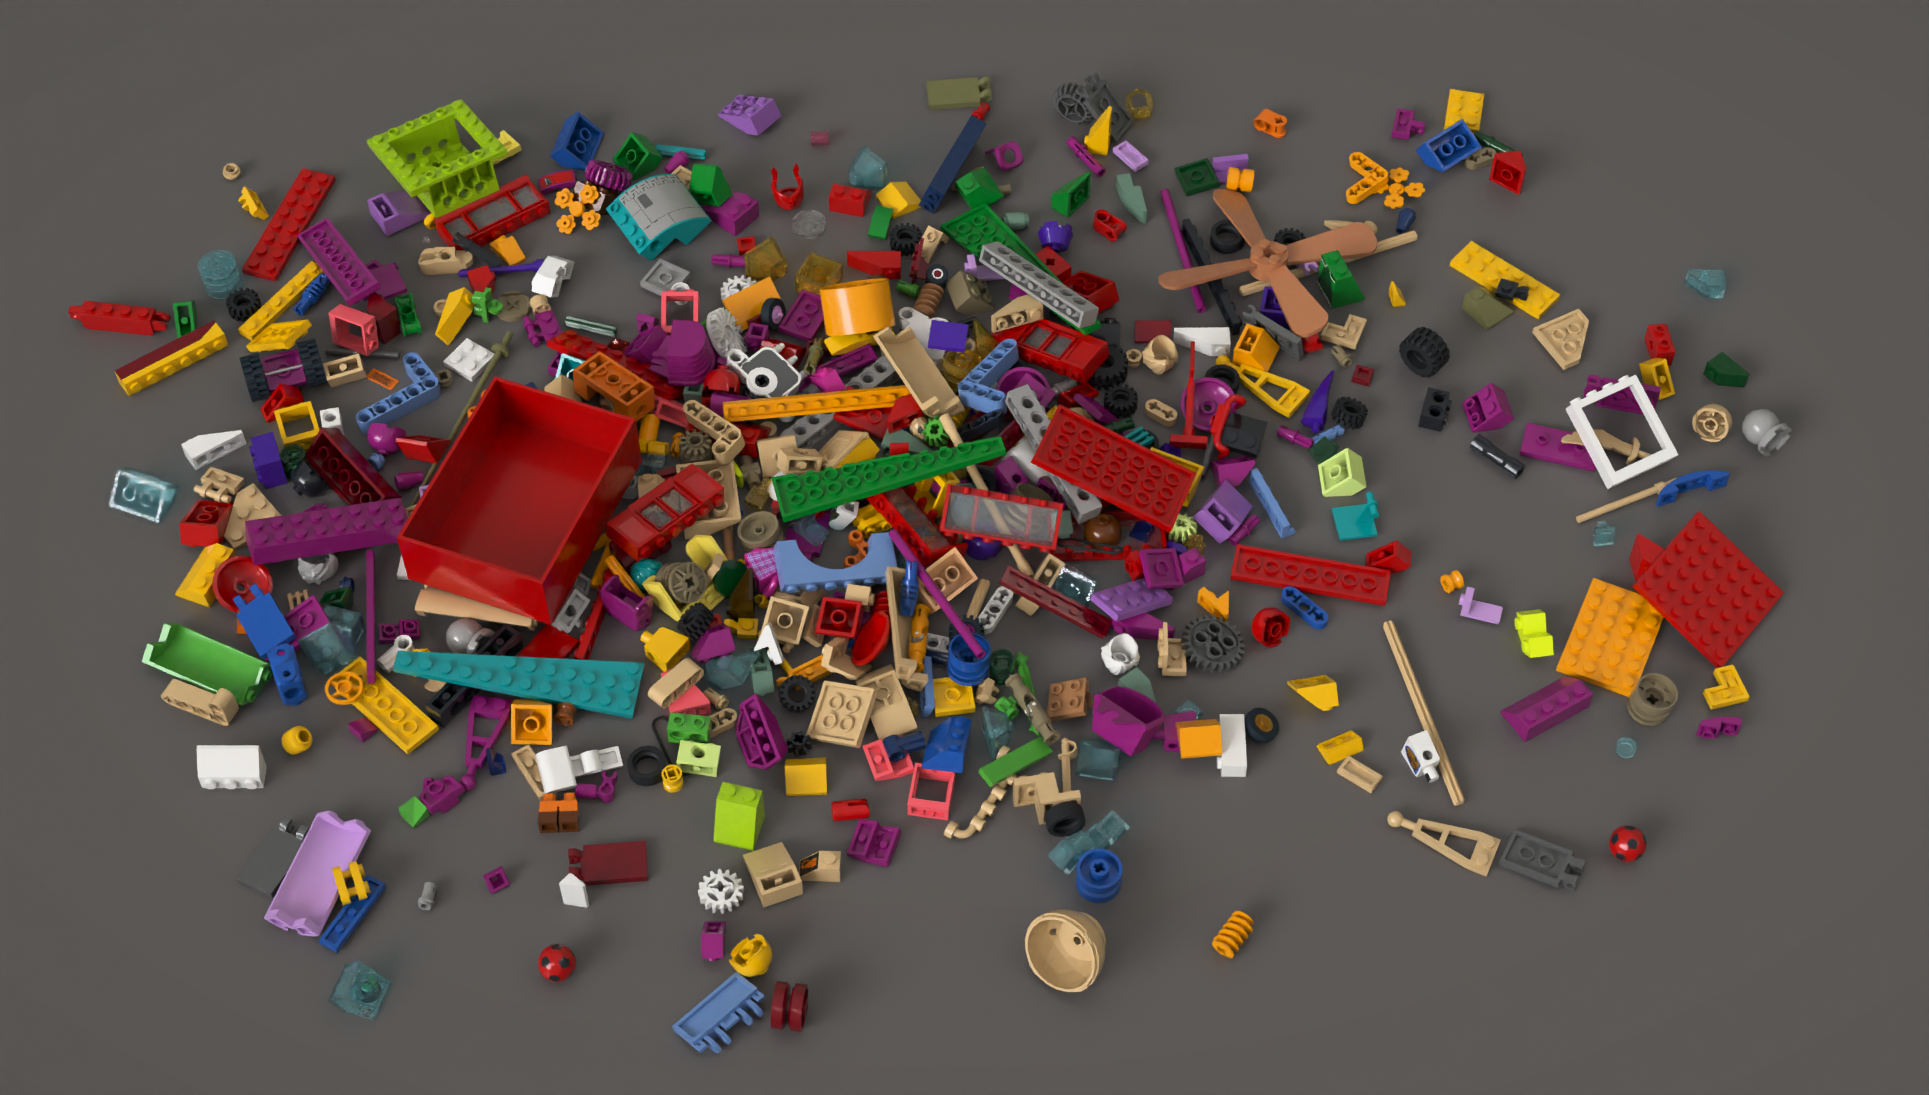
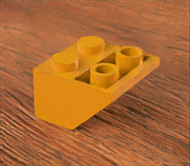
M1246 324L1234 348L1232 363L1238 366L1245 364L1269 372L1280 346L1265 329Z

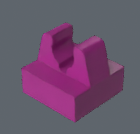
M637 313L638 331L642 332L643 327L646 325L648 329L658 326L659 319L656 317Z

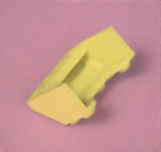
M695 535L686 544V553L692 563H696L703 570L718 553L724 556L723 561L728 560L710 535ZM656 575L648 577L642 583L648 594L653 597L657 607L677 622L682 619V614L684 615L685 611L689 610L690 606H694L695 603L701 602L711 611L724 599L714 588L713 578L706 586L703 596L692 603H674L662 584L655 582Z

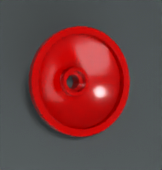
M235 556L222 562L216 569L212 580V588L216 599L222 606L238 613L240 609L233 601V598L240 595L248 604L256 598L249 587L256 583L265 594L268 592L271 594L273 582L270 572L263 564L254 565L252 557ZM237 586H242L244 590L239 591Z
M878 612L871 616L863 625L852 646L851 661L857 666L867 665L887 649L891 633V621L888 614Z

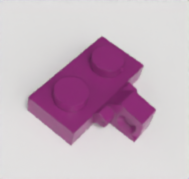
M1397 108L1392 138L1409 140L1410 133L1424 134L1425 122L1413 119L1415 110Z

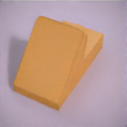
M502 235L489 243L490 249L508 266L518 265L526 260L525 255L513 236L507 238L505 235Z
M1205 587L1201 588L1198 591L1197 602L1212 616L1214 614L1217 620L1222 616L1223 622L1228 621L1229 591L1217 598L1212 591L1207 590Z

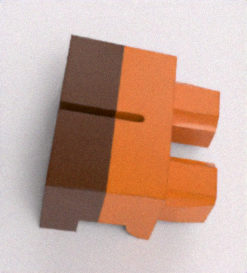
M546 793L544 795V799L540 801L538 826L540 833H559V826L561 832H580L579 806L575 793H565L564 800L556 801V794Z

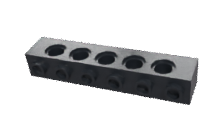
M505 624L476 654L515 656L524 647L521 633ZM446 683L425 704L428 717L444 728L471 701L473 695H476L481 689Z

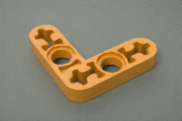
M1354 152L1349 156L1350 167L1364 176L1363 179L1346 190L1347 202L1357 204L1386 185L1389 177L1386 169L1363 153ZM1368 167L1373 168L1372 170H1369V171L1364 170L1365 168H1368ZM1371 185L1369 188H1364L1363 186Z

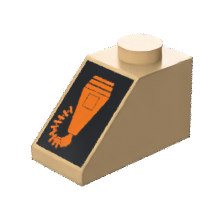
M818 851L800 860L799 876L801 880L840 882L841 851Z

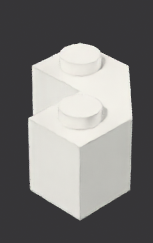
M548 256L532 280V291L548 297H558L562 280L571 278L574 262L558 256Z

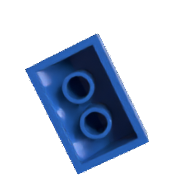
M576 112L565 119L550 157L562 167L585 171L588 162L592 161L604 132L581 113Z
M1462 119L1424 142L1416 149V152L1425 165L1443 173L1480 150L1482 146Z
M952 716L932 729L923 758L922 768L962 773L971 738L972 719Z

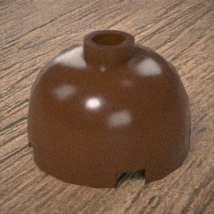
M1100 512L1098 516L1086 521L1083 531L1084 540L1118 546L1122 536L1121 524L1114 515ZM1086 543L1088 546H1091L1093 549H1099V550H1100V548H1101V549H1104V547H1105V546H1100V545H1094V544Z

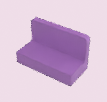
M1248 154L1213 157L1212 168L1220 184H1226L1229 167H1237L1240 171L1244 168L1248 169Z

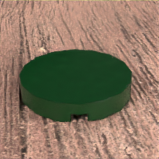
M729 559L722 561L721 568L713 577L714 588L722 597L730 598V595L748 569L738 560Z

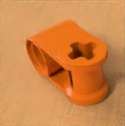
M1263 109L1253 120L1254 127L1259 131H1263L1275 138H1283L1286 135L1285 125L1287 124V118L1283 115H1279L1269 109Z

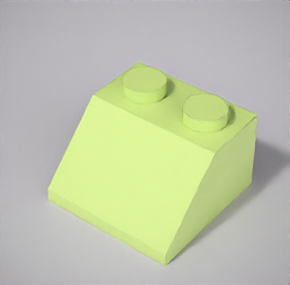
M1349 448L1344 449L1318 465L1322 495L1324 497L1352 496L1367 487L1362 457Z

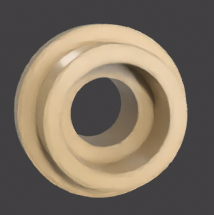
M229 163L224 166L223 176L226 179L232 180L240 176L241 170L236 164Z

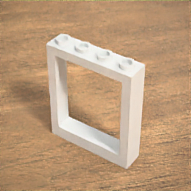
M1628 375L1623 376L1614 385L1610 382L1602 387L1603 390L1599 392L1595 389L1587 393V397L1584 399L1580 397L1570 401L1571 405L1566 408L1607 489L1678 456L1674 445L1636 375L1631 377ZM1630 387L1662 450L1615 472L1582 408Z

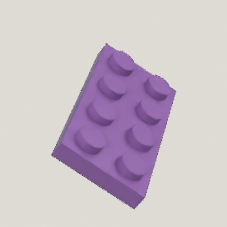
M1141 578L1092 593L1090 600L1117 622L1171 605L1174 598L1162 588L1148 589L1145 578Z

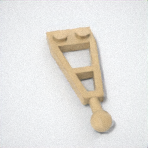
M1398 811L1389 813L1387 817L1390 826L1395 828L1403 826L1413 830V837L1464 868L1487 877L1501 839L1480 831L1419 818L1417 823L1405 819ZM1421 828L1442 833L1439 841L1421 831ZM1448 834L1477 841L1470 860L1444 845Z

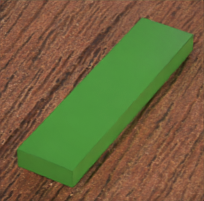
M1040 736L980 768L978 773L991 788L1050 756L1053 751L1044 743L1043 738Z

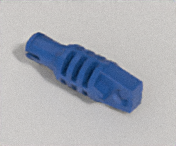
M321 273L305 289L301 296L302 299L294 307L295 313L303 316L311 305L316 304L330 284V280L325 274Z
M906 561L905 578L901 580L900 611L903 616H913L918 599L919 581L917 579V568L919 562L917 561L913 563L912 561Z

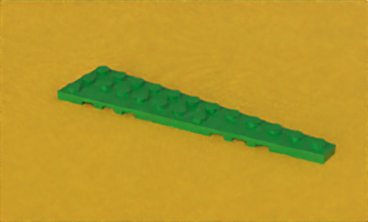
M1001 436L960 443L957 447L953 448L943 446L939 447L940 450L931 452L926 449L914 455L904 453L844 464L841 468L836 469L826 467L825 471L814 472V470H810L802 475L796 476L793 473L771 477L783 522H788L1007 455Z

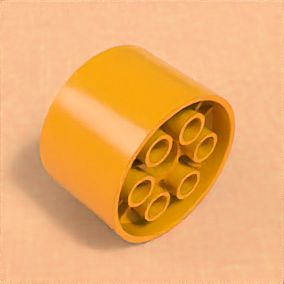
M888 278L844 282L819 289L825 331L828 336L865 333L895 326Z

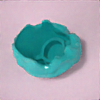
M642 559L631 567V578L641 590L646 591L642 583L648 577L656 575L663 564L654 559Z

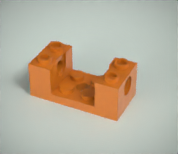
M600 351L573 370L574 392L587 401L595 396L596 392H599L614 402L615 413L635 418L636 422L655 408L654 386Z

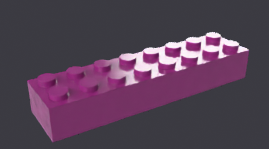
M401 498L245 521V538L253 564L258 565L398 543L397 536L408 520Z

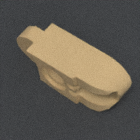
M455 247L425 249L418 260L420 271L425 275L458 273L460 270L472 266L474 262L470 252L456 250Z

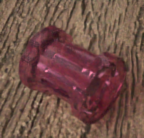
M825 130V132L810 131L811 146L816 144L829 145L828 130Z

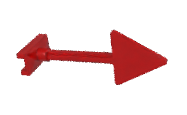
M1191 341L1185 428L1183 429V435L1170 434L1169 444L1177 448L1206 450L1208 436H1194L1195 429H1193L1195 341Z

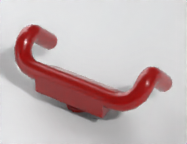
M1241 395L1229 396L1224 404H1219L1216 415L1211 417L1210 424L1212 427L1210 433L1214 436V446L1220 451L1217 454L1218 459H1224L1230 453L1229 448L1221 443V436L1232 403H1234V408L1237 410L1246 404V399Z

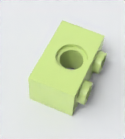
M680 740L676 765L684 773L717 777L721 746L713 743H698L693 740Z

